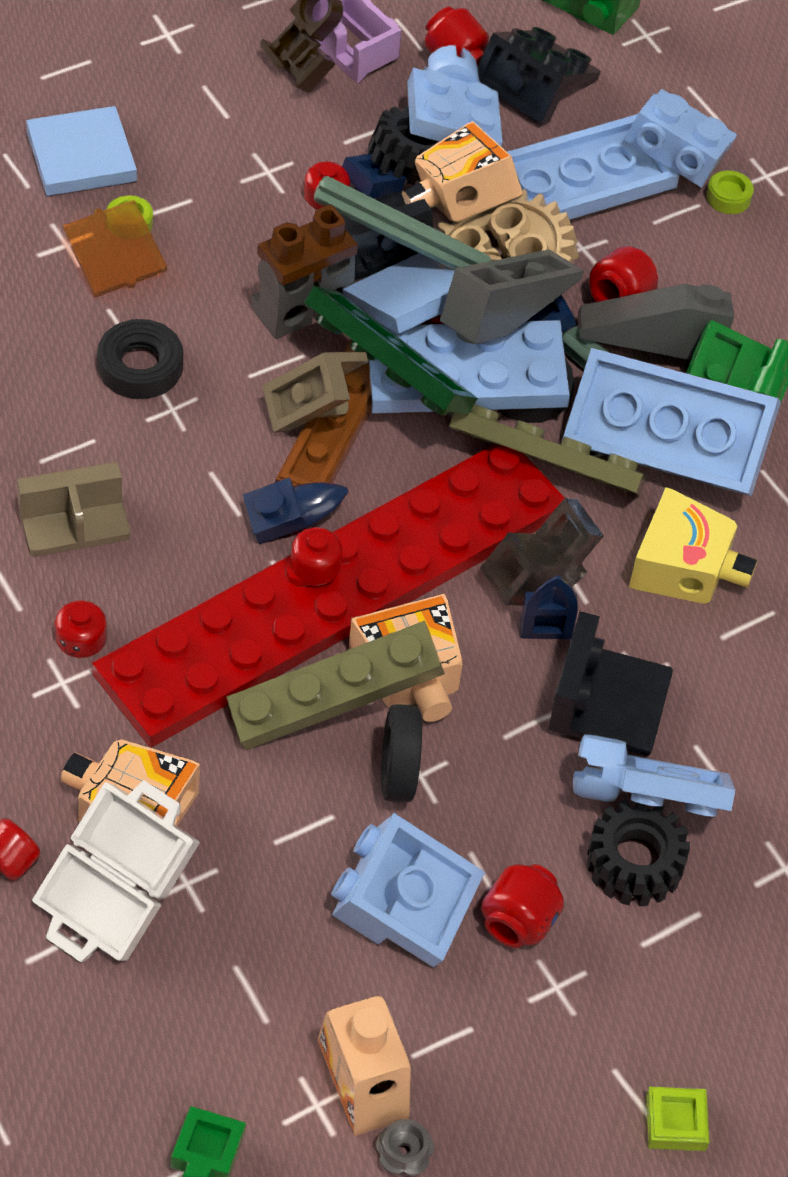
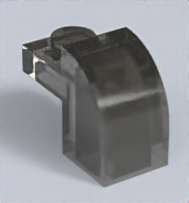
M564 498L536 534L508 532L480 569L505 605L523 606L525 592H535L539 586L556 575L566 580L571 587L580 581L587 573L581 563L604 535L578 499Z

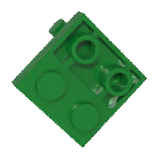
M710 320L703 329L686 374L775 397L782 402L788 387V341L776 339L773 348H769L718 322Z

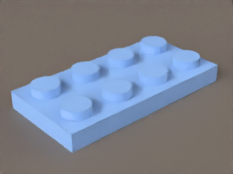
M637 114L507 152L512 157L521 188L527 191L529 201L541 193L544 196L546 205L556 201L560 213L566 212L569 220L677 188L679 174L624 141Z
M560 320L526 321L509 335L484 341L482 344H471L461 340L457 336V332L446 324L417 325L401 334L386 327L478 398L475 405L489 410L568 407L569 388ZM378 359L375 361L369 360L372 413L434 412L421 402L422 393L413 386L406 388L391 380L385 374L388 367Z
M591 348L563 438L568 437L590 445L592 447L591 452L610 456V453L633 460L638 465L752 497L781 401L768 395Z

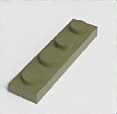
M475 404L468 415L453 414L449 426L457 432L493 445L505 446L524 453L532 459L640 496L646 477L642 473L636 472L638 463L612 453H610L608 461L589 455L592 448L590 445L568 437L563 438L561 445L543 439L544 429L517 420L515 428L497 422L499 413Z
M422 621L227 696V700L240 743L245 750H249L442 676L445 672L426 622Z

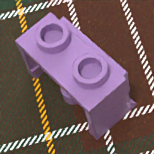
M319 0L315 4L312 13L315 21L321 20L328 11L327 0ZM341 0L343 4L342 19L323 42L319 41L321 44L319 49L329 55L358 84L368 73L399 58L401 29L393 19L388 18L371 0ZM345 26L362 41L355 45L354 49L347 44V30Z

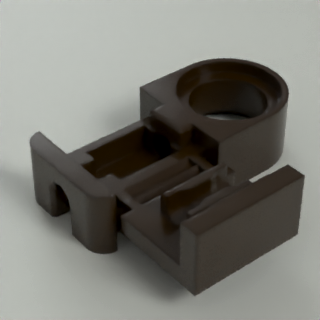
M297 0L289 9L295 16L293 21L272 43L263 38L260 42L261 48L274 65L292 73L297 79L294 83L297 88L308 93L336 65L329 55H322L318 48L321 46L319 41L323 42L342 19L343 4L341 0H327L328 11L319 21H315L312 14L313 8L319 0Z

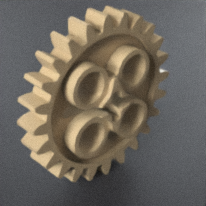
M522 189L523 195L458 222L454 221L452 224L442 222L438 224L440 232L489 255L491 261L502 258L497 249L492 248L489 237L484 232L486 230L492 232L504 258L548 249L572 264V260L579 258L576 247L578 241L574 228L570 224L568 214L566 212L560 213L556 201L546 205L544 196L541 193L529 201L527 191Z

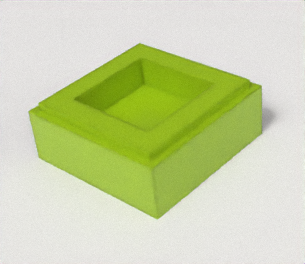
M649 1087L646 1095L648 1149L706 1151L709 1145L707 1090Z

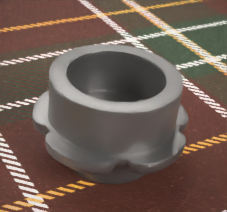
M401 1119L391 1123L387 1129H384L379 1134L376 1150L381 1154L380 1164L386 1171L393 1175L406 1173L408 1176H415L422 1173L429 1166L428 1158L434 1153V1143L427 1130L420 1123L410 1119ZM406 1145L410 1148V1152L403 1154L399 1148Z

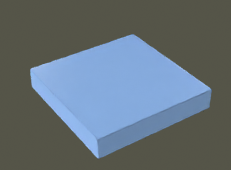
M116 106L26 120L27 134L46 196L137 181V169Z
M418 253L343 288L342 291L346 298L380 324L401 334L442 314L454 270Z

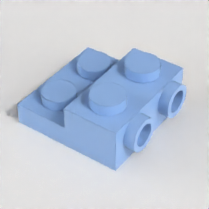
M661 89L657 95L653 94L640 110L624 141L702 188L732 146L737 134L727 129L722 121L714 117H708L689 106L684 98L676 94H669Z
M393 813L378 827L370 824L358 839L353 851L361 856V859L355 871L348 867L336 882L331 896L339 900L332 916L378 945L386 938L390 939L434 968L444 960L485 871Z

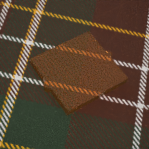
M135 200L104 211L97 208L94 210L93 215L62 225L63 232L95 298L125 286L132 289L136 286V282L167 271V265Z

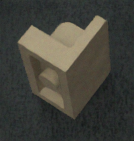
M323 352L264 384L262 387L273 432H289L316 417H339L346 414L349 409L348 401L350 397L344 375L368 363L366 352Z
M118 462L17 479L19 512L31 556L48 555L130 539V528L122 503V476Z

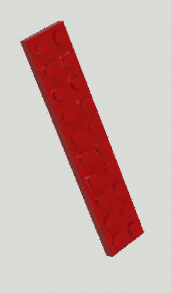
M494 444L333 531L340 539L343 550L341 570L336 579L330 583L320 586L304 583L293 573L290 566L291 555L92 662V675L149 748H152L229 705L227 696L277 678L350 636L352 618L408 604L567 514L569 501L524 453Z

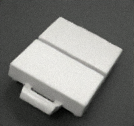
M145 780L130 794L114 784L107 782L103 784L71 836L75 846L66 845L32 899L35 904L53 915L46 939L80 962L89 959L98 947L117 960L127 961L161 907V904L152 897H167L199 845L197 839L174 825L181 809V805ZM143 793L168 809L165 817H162L139 801ZM76 846L83 847L89 852L82 851ZM136 884H138L140 887H142V888L145 889L146 891L140 890V889H138L137 887H135ZM63 923L88 939L84 948L59 931Z

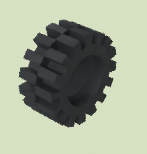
M396 106L391 107L390 111L384 110L379 117L369 142L368 154L372 155L371 160L374 164L381 163L379 169L384 173L392 170L394 171V177L400 179L401 175L407 178V184L415 185L416 180L421 182L415 165L417 156L440 141L411 134L409 107L403 106L402 111H400Z
M624 800L618 803L616 812L611 806L604 810L602 819L598 818L594 824L587 852L588 871H594L592 881L596 887L606 882L603 894L612 899L616 891L622 893L620 902L622 904L630 906L631 898L635 896L638 897L639 906H649L652 895L657 903L666 899L668 891L673 894L678 888L690 852V842H686L688 832L685 825L676 828L679 817L675 813L671 812L666 818L662 816L664 806H654L653 811L645 809V804L636 802L635 808L630 809L628 800ZM627 840L642 841L657 851L658 860L651 865L633 864L625 860L618 853L617 847L621 842Z

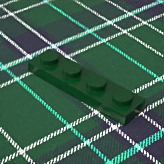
M313 286L304 303L318 313L316 321L333 333L341 334L343 332L353 340L350 347L355 352H366L368 360L375 361L378 359L388 367L385 374L391 380L403 387L411 388L413 386L423 394L421 402L432 411L446 416L448 412L469 414L478 399L474 394L340 292Z

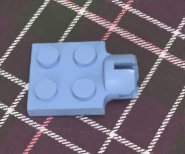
M455 45L441 47L428 58V67H425L424 70L412 69L407 81L411 134L442 141L473 121L500 146L502 145L498 91L491 90L488 86L479 82L476 60L468 50L463 48L460 58L457 57Z
M584 735L580 742L579 756L586 758L588 765L601 767L599 769L585 766L583 771H574L573 791L574 794L582 798L611 802L616 800L622 789V791L632 793V801L650 806H663L664 799L686 803L684 810L712 817L717 816L718 809L732 810L735 787L729 773L627 755L626 742L617 739Z

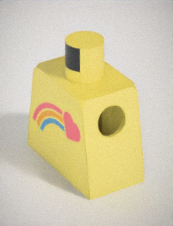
M666 487L637 553L629 587L635 590L705 604L711 601L719 579L748 588L758 559L731 550L738 527L734 520Z

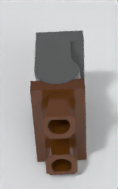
M332 205L315 210L313 221L300 227L289 222L274 227L272 238L258 244L257 254L262 259L258 263V274L261 281L260 292L252 295L251 309L275 340L311 325L312 317L316 320L318 313L304 303L313 286L335 290L343 295L342 289L354 284L355 255H357L358 244L347 232L344 218ZM293 308L296 315L290 319L283 320L286 313Z

